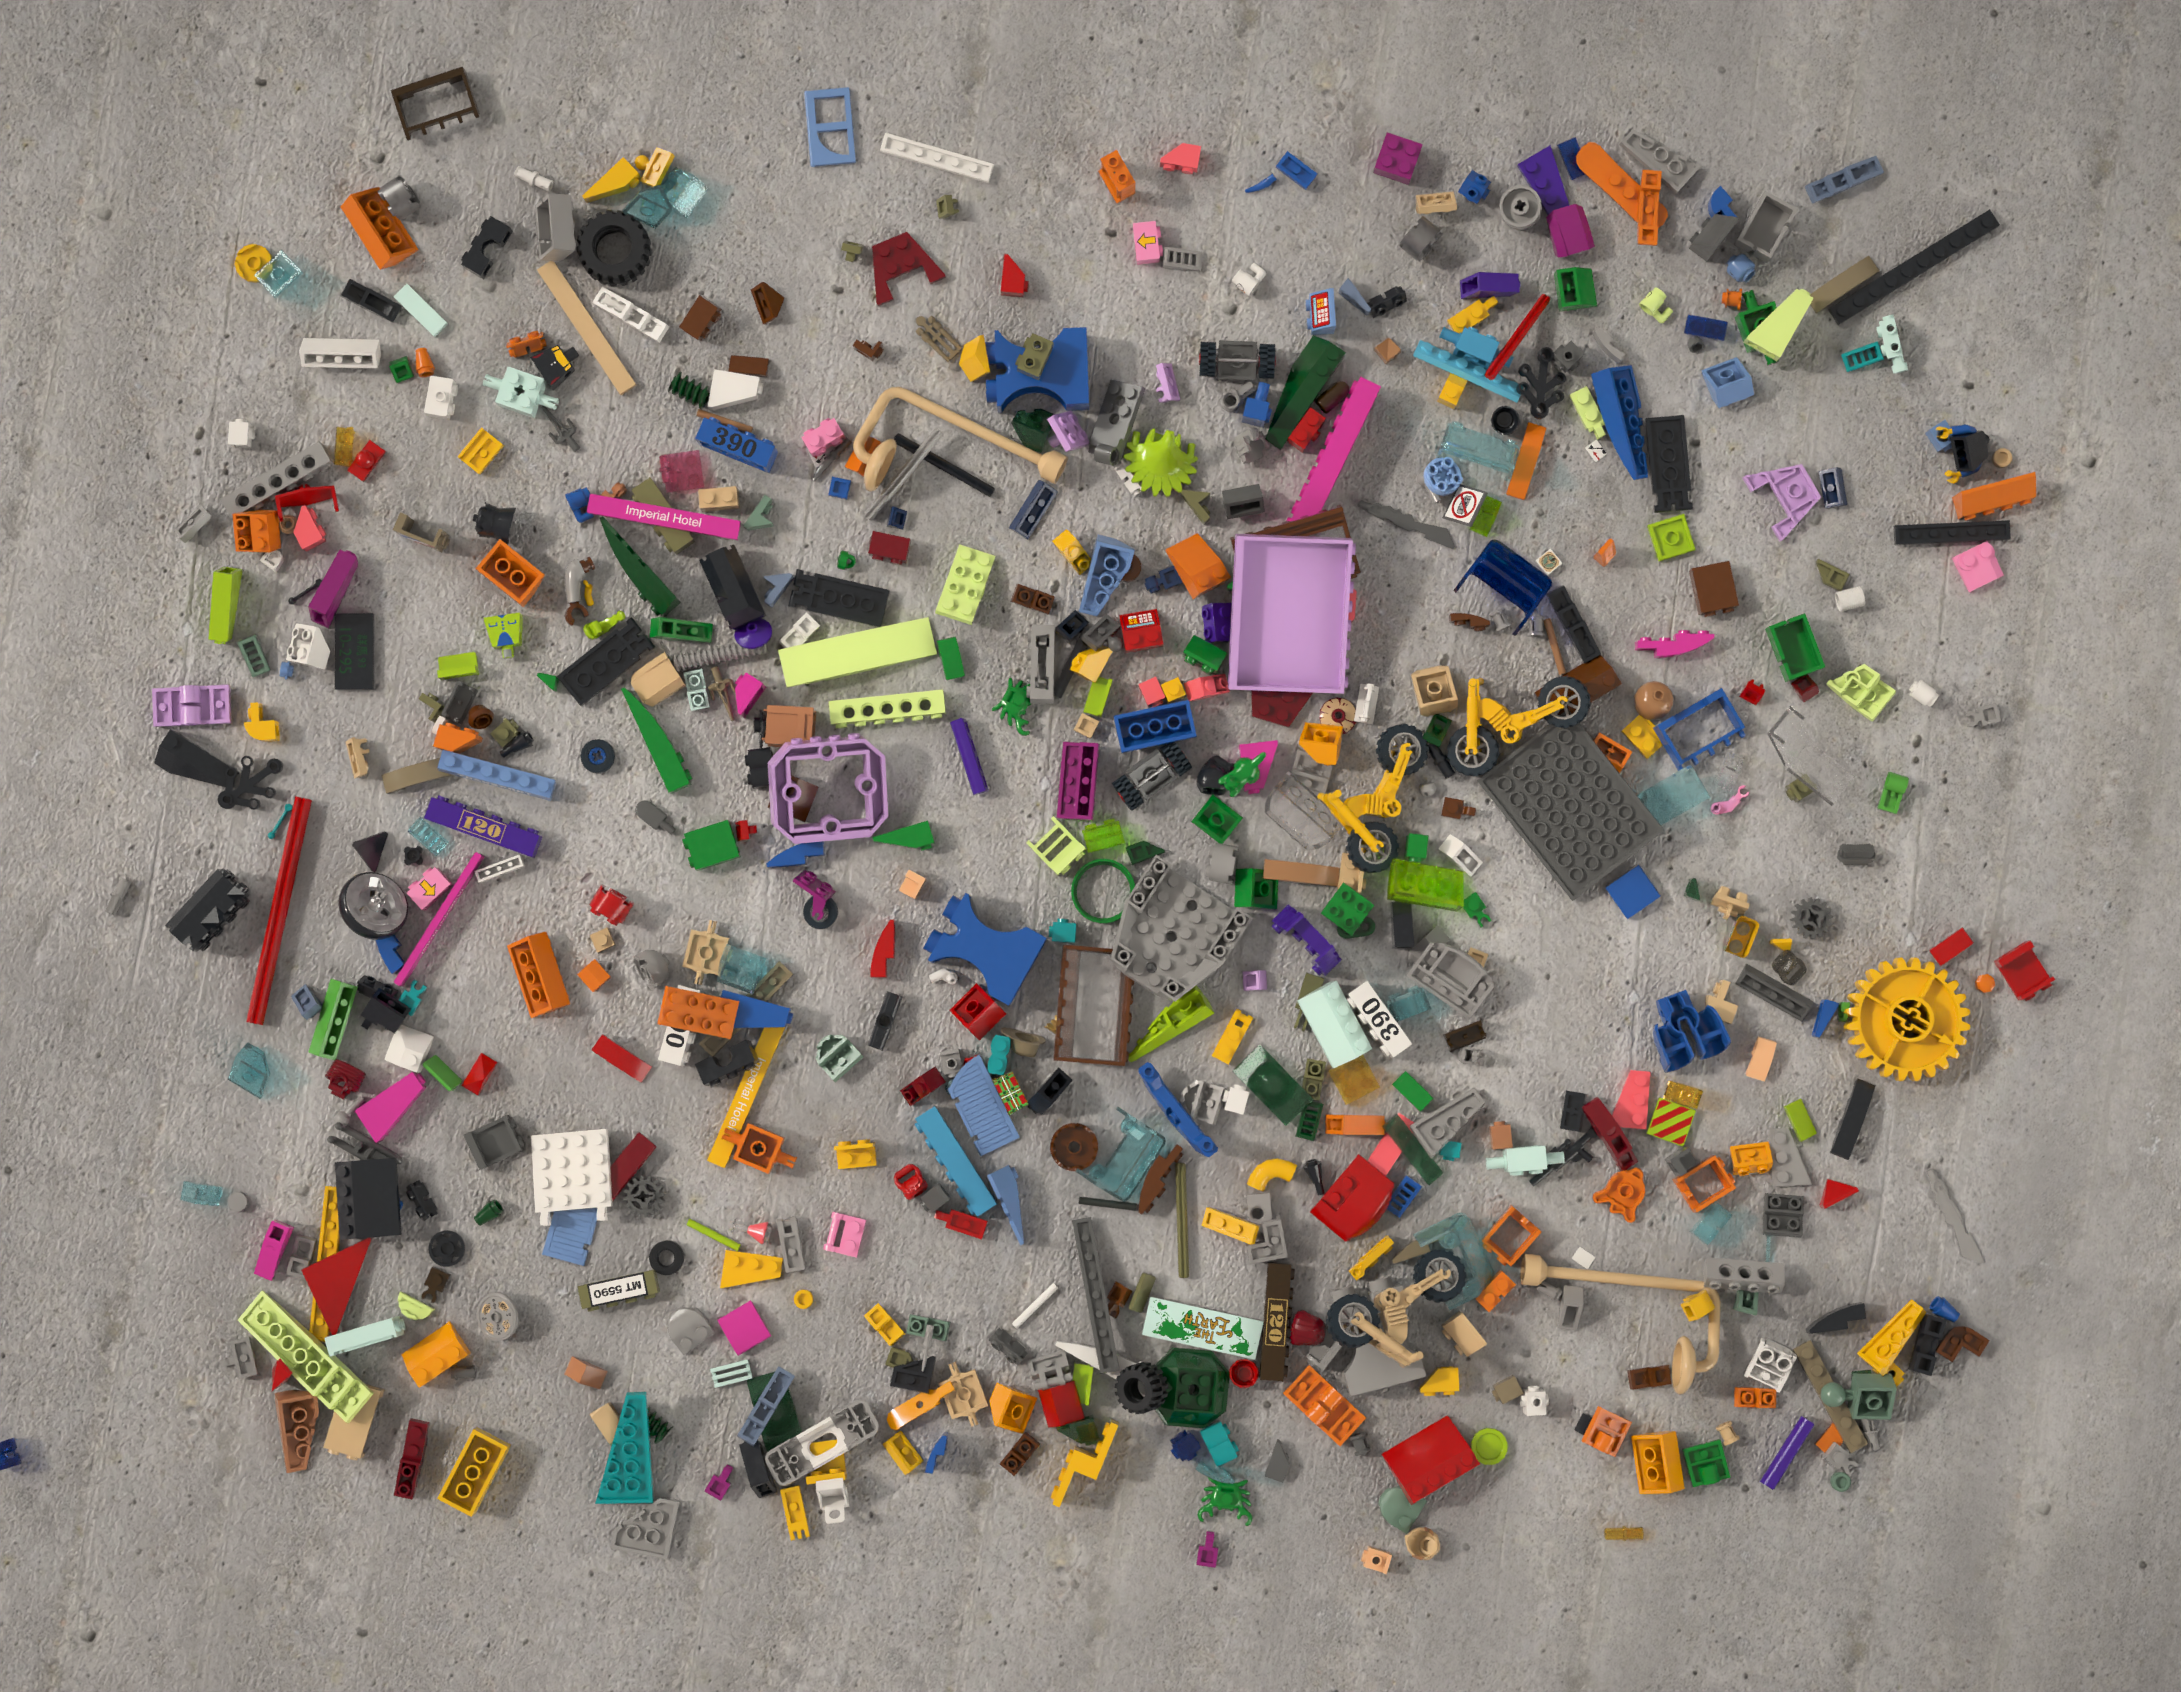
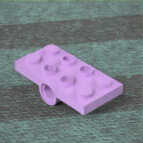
M185 685L152 689L153 727L231 723L230 685Z

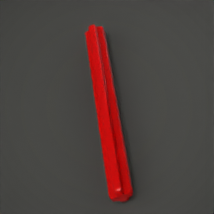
M1546 294L1540 296L1485 373L1486 378L1494 380L1549 304V296Z

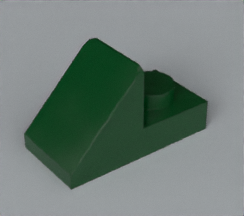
M1440 714L1433 715L1423 734V739L1440 747L1452 720Z

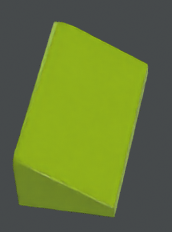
M1801 1098L1783 1106L1800 1142L1817 1134Z

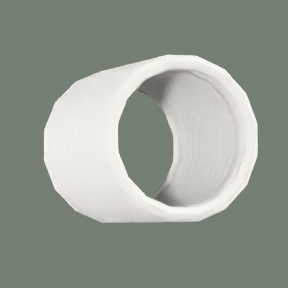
M1860 586L1835 593L1836 604L1840 612L1865 606V597Z

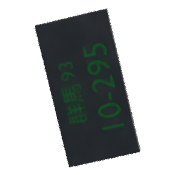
M373 613L335 614V690H374Z

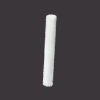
M1054 1283L1050 1285L1012 1323L1013 1326L1018 1329L1058 1287Z

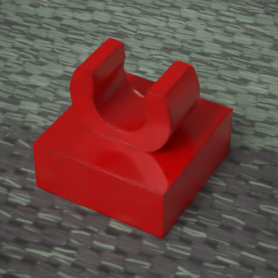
M1752 679L1745 685L1739 697L1757 705L1763 697L1765 689H1763V684L1760 686L1753 684L1754 680Z
M747 820L735 822L737 842L746 841L749 839V835L757 833L756 825L748 826Z

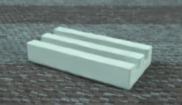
M748 1359L710 1369L715 1388L753 1378ZM746 1365V1368L716 1375V1371ZM744 1372L748 1373V1375L718 1383V1379Z

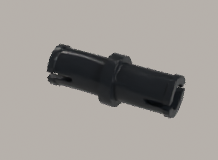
M1431 743L1427 745L1429 746L1428 752L1434 760V765L1438 766L1445 779L1454 775L1456 772L1448 762L1447 755H1444L1438 746Z

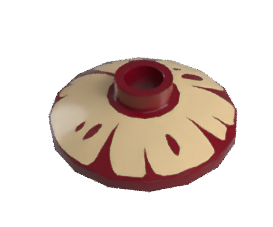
M1336 697L1329 699L1320 709V724L1343 726L1342 735L1346 734L1356 724L1354 721L1356 708L1345 698ZM1340 712L1342 718L1337 719L1335 713Z

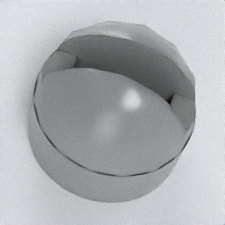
M1434 782L1419 785L1420 791L1424 796H1432L1435 793Z

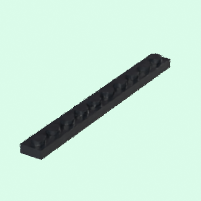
M1989 209L1833 305L1828 311L1837 325H1840L1996 229L2000 224Z

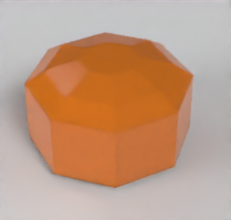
M1989 974L1979 975L1975 980L1976 989L1982 993L1991 992L1995 987L1994 978Z

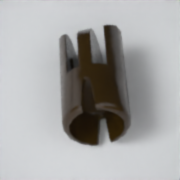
M1343 381L1332 384L1315 400L1318 407L1324 413H1329L1348 396V384Z

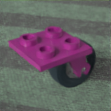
M804 870L793 880L795 884L812 895L804 905V919L815 929H826L836 921L838 916V907L832 899L836 891L833 890L829 883L819 880L813 872Z

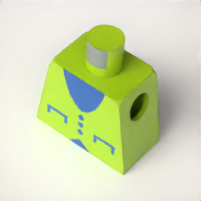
M519 612L484 617V623L492 647L494 649L502 648L503 659L513 658V647L522 645L523 615Z

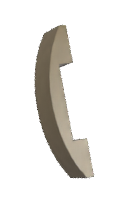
M1870 256L1857 262L1811 293L1810 296L1813 297L1810 305L1816 314L1879 272Z
M440 758L400 768L381 776L386 794L434 779L452 776V774L439 771L437 767Z

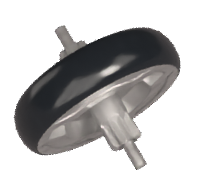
M375 872L357 874L350 878L340 891L338 906L341 917L345 924L361 937L371 940L387 939L398 933L407 920L408 902L403 890L395 881L383 874ZM370 891L375 892L373 897H370ZM381 910H385L388 916L381 914Z

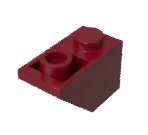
M935 1066L901 1089L900 1092L911 1107L946 1083V1081Z

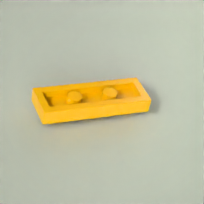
M1206 1207L1202 1222L1203 1227L1251 1245L1255 1244L1259 1225L1217 1209Z

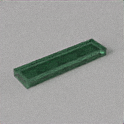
M1396 1114L1382 1126L1427 1185L1432 1184L1443 1174V1171L1430 1158L1399 1115Z

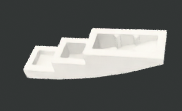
M604 287L600 289L592 302L659 343L669 328L666 323Z

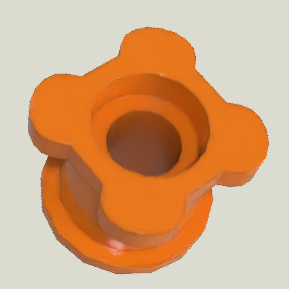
M1742 288L1739 291H1729L1727 289V292H1723L1721 304H1725V308L1733 306L1740 310Z

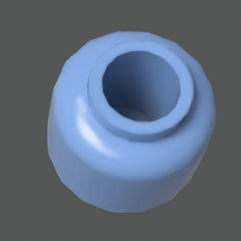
M1733 255L1727 261V273L1737 282H1747L1754 276L1755 264L1746 255Z

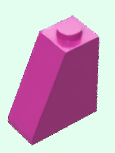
M1278 740L1239 745L1240 758L1248 757L1254 759L1260 753H1266V757L1258 765L1260 770L1259 779L1253 784L1247 783L1244 786V792L1248 791L1249 794H1258L1260 790L1264 789Z

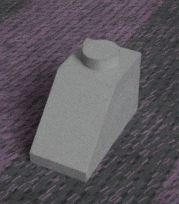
M1564 1285L1560 1300L1557 1328L1577 1331L1583 1309V1288Z

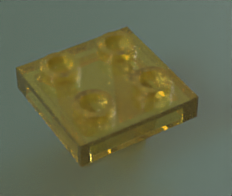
M1363 1055L1328 1071L1345 1105L1380 1088Z

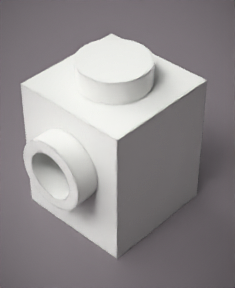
M235 419V422H229L228 445L234 448H251L252 439L255 438L253 426L245 419Z

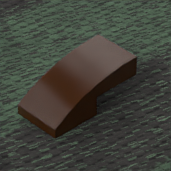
M1669 1365L1627 1370L1631 1390L1672 1384Z

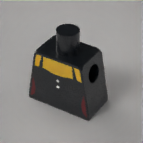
M556 345L530 358L550 388L555 390L575 371L571 361L579 357V354L574 347L563 352L560 346Z

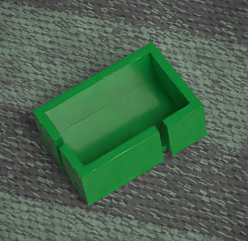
M1805 613L1765 629L1777 662H1782V665L1779 667L1785 682L1825 668Z

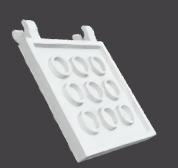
M608 1129L532 1135L535 1213H541L540 1225H551L550 1212L597 1208V1221H607V1207L613 1206Z

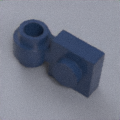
M1171 566L1158 571L1160 578H1156L1153 575L1146 578V583H1144L1146 590L1152 594L1160 591L1162 584L1164 589L1167 590L1183 584V581L1175 567Z

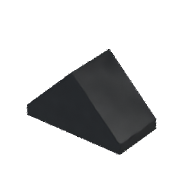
M1074 610L1055 628V632L1070 645L1089 622Z

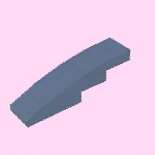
M1874 156L1827 175L1823 179L1809 183L1805 186V189L1813 204L1883 174L1884 171L1877 156Z
M778 1366L738 1433V1438L754 1447L795 1378L793 1374Z

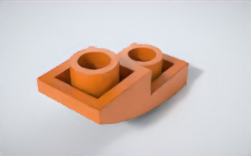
M1735 1387L1734 1407L1776 1408V1390L1774 1388Z

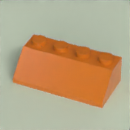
M375 187L350 194L340 207L381 270L398 264L419 249L402 222L390 213L388 209L389 203L386 200L384 201L378 194L380 188Z
M2032 472L1959 492L1952 497L1958 519L1964 518L1965 521L1976 518L1977 514L1983 513V516L1995 513L1994 510L1999 508L2005 511L2012 509L2013 505L2018 503L2020 506L2031 504V500L2036 498V474Z
M547 932L530 935L507 945L531 1018L570 1005L569 996L566 992Z

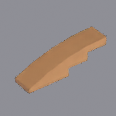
M1265 859L1263 879L1338 887L1340 868Z

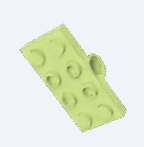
M959 544L935 613L972 625L996 556Z

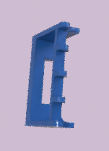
M1722 688L1653 727L1680 774L1684 772L1682 764L1691 759L1694 765L1699 764L1696 756L1707 750L1710 756L1714 755L1715 752L1712 747L1723 741L1727 747L1731 745L1728 739L1731 735L1738 733L1741 738L1745 737V733L1742 730L1745 726ZM1718 699L1735 729L1688 757L1681 759L1665 729Z

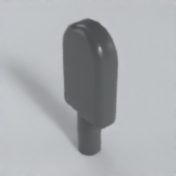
M646 800L640 801L635 809L636 815L653 829L658 830L661 827L671 835L675 832L676 829L665 821L667 814L654 804Z

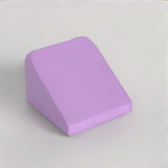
M1244 971V991L1266 990V971Z

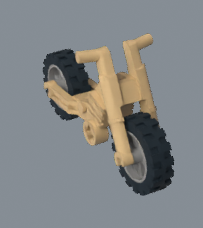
M1445 1249L1432 1250L1419 1258L1414 1266L1413 1280L1415 1279L1416 1283L1408 1286L1401 1292L1394 1288H1388L1375 1296L1374 1303L1368 1301L1365 1296L1360 1297L1359 1294H1348L1336 1300L1327 1312L1328 1319H1326V1325L1329 1327L1327 1330L1329 1334H1332V1339L1338 1341L1339 1345L1343 1347L1359 1348L1365 1344H1371L1389 1358L1397 1361L1400 1367L1405 1368L1423 1358L1421 1351L1413 1354L1401 1345L1406 1340L1409 1320L1407 1319L1405 1309L1420 1295H1424L1427 1300H1433L1435 1303L1447 1302L1455 1298L1462 1292V1288L1466 1284L1465 1278H1467V1274L1464 1272V1264H1461V1259L1458 1256H1454V1253L1451 1251L1446 1252ZM1439 1262V1269L1437 1270L1432 1263ZM1443 1265H1446L1449 1270H1444ZM1429 1267L1434 1272V1274H1427ZM1444 1281L1451 1284L1449 1288H1445ZM1440 1283L1441 1289L1435 1288V1285ZM1353 1307L1352 1316L1345 1308ZM1342 1312L1346 1315L1347 1319H1341ZM1380 1321L1382 1322L1381 1324H1382V1326H1383L1384 1332H1383L1382 1329L1378 1326V1324L1380 1323ZM1351 1330L1355 1335L1349 1334L1348 1331Z

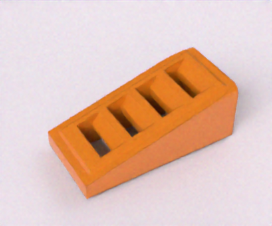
M1609 539L1593 556L1603 567L1616 555L1614 541Z

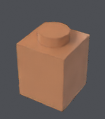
M1505 1121L1494 1122V1126H1489L1491 1149L1513 1148L1510 1124L1505 1125Z

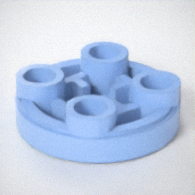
M1450 457L1436 458L1424 470L1423 476L1426 486L1437 495L1447 496L1452 494L1463 481L1459 467Z

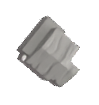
M1257 428L1249 429L1235 437L1234 445L1243 464L1263 458L1262 451L1268 447L1262 431L1258 432Z

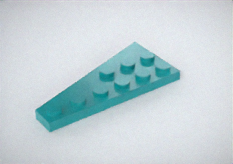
M627 1392L595 1504L653 1503L654 1501L647 1392Z

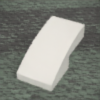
M805 613L793 625V628L779 640V643L784 648L805 644L820 625L808 613Z

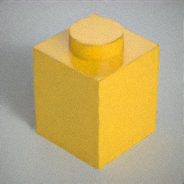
M1179 677L1161 684V689L1168 704L1186 697Z

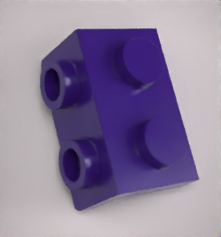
M1210 603L1202 606L1203 633L1205 641L1208 643L1230 642L1232 603Z

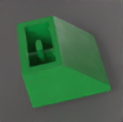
M1572 267L1555 271L1554 280L1559 312L1597 307L1591 268Z
M1193 635L1182 657L1185 658L1184 661L1192 666L1197 664L1202 667L1201 671L1211 676L1212 673L1217 674L1227 656V652Z

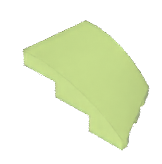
M1865 664L1826 683L1841 699L1872 722L1896 693V690L1880 680L1879 673Z

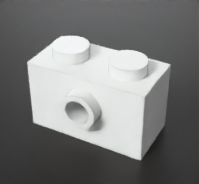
M430 376L424 413L427 416L450 420V416L454 414L455 410L453 399L458 393V385H456L453 379Z
M1234 1084V1088L1229 1087V1090H1225L1222 1100L1225 1102L1224 1110L1244 1115L1249 1092L1245 1091L1246 1087Z

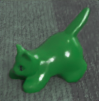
M1262 752L1254 759L1248 757L1240 758L1235 762L1234 769L1222 776L1218 783L1224 785L1227 790H1230L1231 797L1237 796L1247 783L1253 784L1259 779L1260 770L1258 765L1264 760L1266 753Z

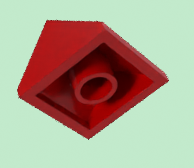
M1074 1380L1066 1382L1064 1385L1058 1384L1050 1386L1046 1390H1038L1048 1428L1063 1426L1085 1418Z

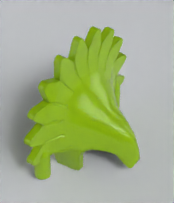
M1153 428L1149 431L1145 442L1139 444L1140 432L1133 431L1132 440L1126 445L1131 453L1123 456L1125 460L1131 462L1125 468V471L1135 473L1131 480L1132 483L1142 481L1141 491L1145 492L1151 487L1154 497L1158 495L1160 490L1163 491L1166 497L1170 496L1171 489L1181 493V483L1191 484L1188 475L1196 474L1197 470L1190 464L1198 460L1194 456L1196 446L1194 443H1188L1186 454L1181 450V434L1175 437L1174 431L1166 430L1165 434L1161 435L1155 433Z

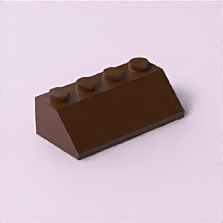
M1601 655L1586 663H1582L1562 675L1581 681L1588 689L1587 691L1591 698L1590 703L1622 684L1613 668ZM1560 688L1556 691L1561 696H1564L1565 688ZM1539 689L1538 691L1534 692V694H1535V696L1537 697V699H1538V696L1540 695V690H1541V689ZM1568 689L1567 696L1571 697L1576 694L1573 690ZM1555 693L1552 694L1550 701L1557 700L1558 697ZM1578 697L1572 699L1570 703L1578 706ZM1568 706V709L1573 714L1576 709ZM1560 710L1557 715H1561L1565 710Z

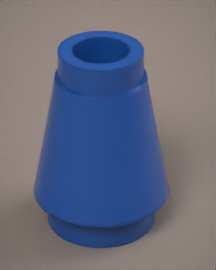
M1937 1296L1930 1304L1932 1313L1949 1321L1955 1322L1960 1316V1313L1944 1297Z

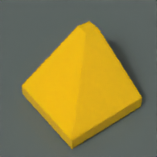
M1771 939L1769 944L1788 953L1791 949L1792 939Z

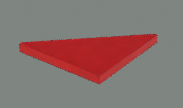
M371 1238L359 1241L301 1269L332 1335L337 1334Z

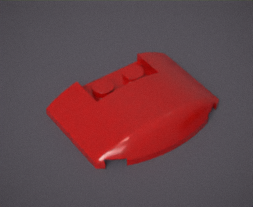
M1358 1154L1311 1209L1310 1213L1345 1242L1349 1241L1352 1238L1361 1236L1379 1221L1391 1201L1392 1188H1394L1395 1183Z

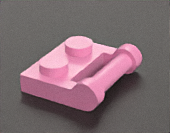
M832 1212L831 1218L833 1219L827 1243L824 1244L823 1250L857 1258L866 1219ZM840 1220H844L846 1222L840 1247L834 1246Z

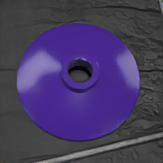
M758 619L736 629L734 633L735 640L743 648L756 649L762 647L771 639L772 627L765 619Z

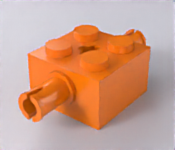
M752 1123L747 1124L742 1134L725 1128L724 1133L731 1135V1137L723 1134L721 1139L736 1144L738 1147L733 1157L734 1160L767 1174L771 1173L774 1163L777 1162L793 1169L795 1164L788 1160L796 1162L797 1157L782 1152L781 1147L785 1137ZM761 1143L764 1151L757 1153V1149L754 1147Z

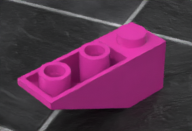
M279 1220L271 1221L261 1247L254 1274L270 1281L273 1280L294 1230L293 1226Z

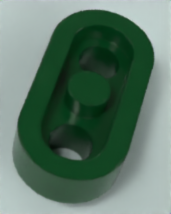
M1369 917L1363 920L1352 936L1343 932L1337 926V933L1343 939L1365 937L1375 931V922ZM1363 923H1367L1369 925L1368 930L1362 929Z

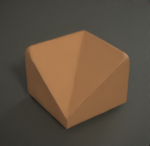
M1387 338L1374 348V351L1385 364L1401 353V349L1390 338Z

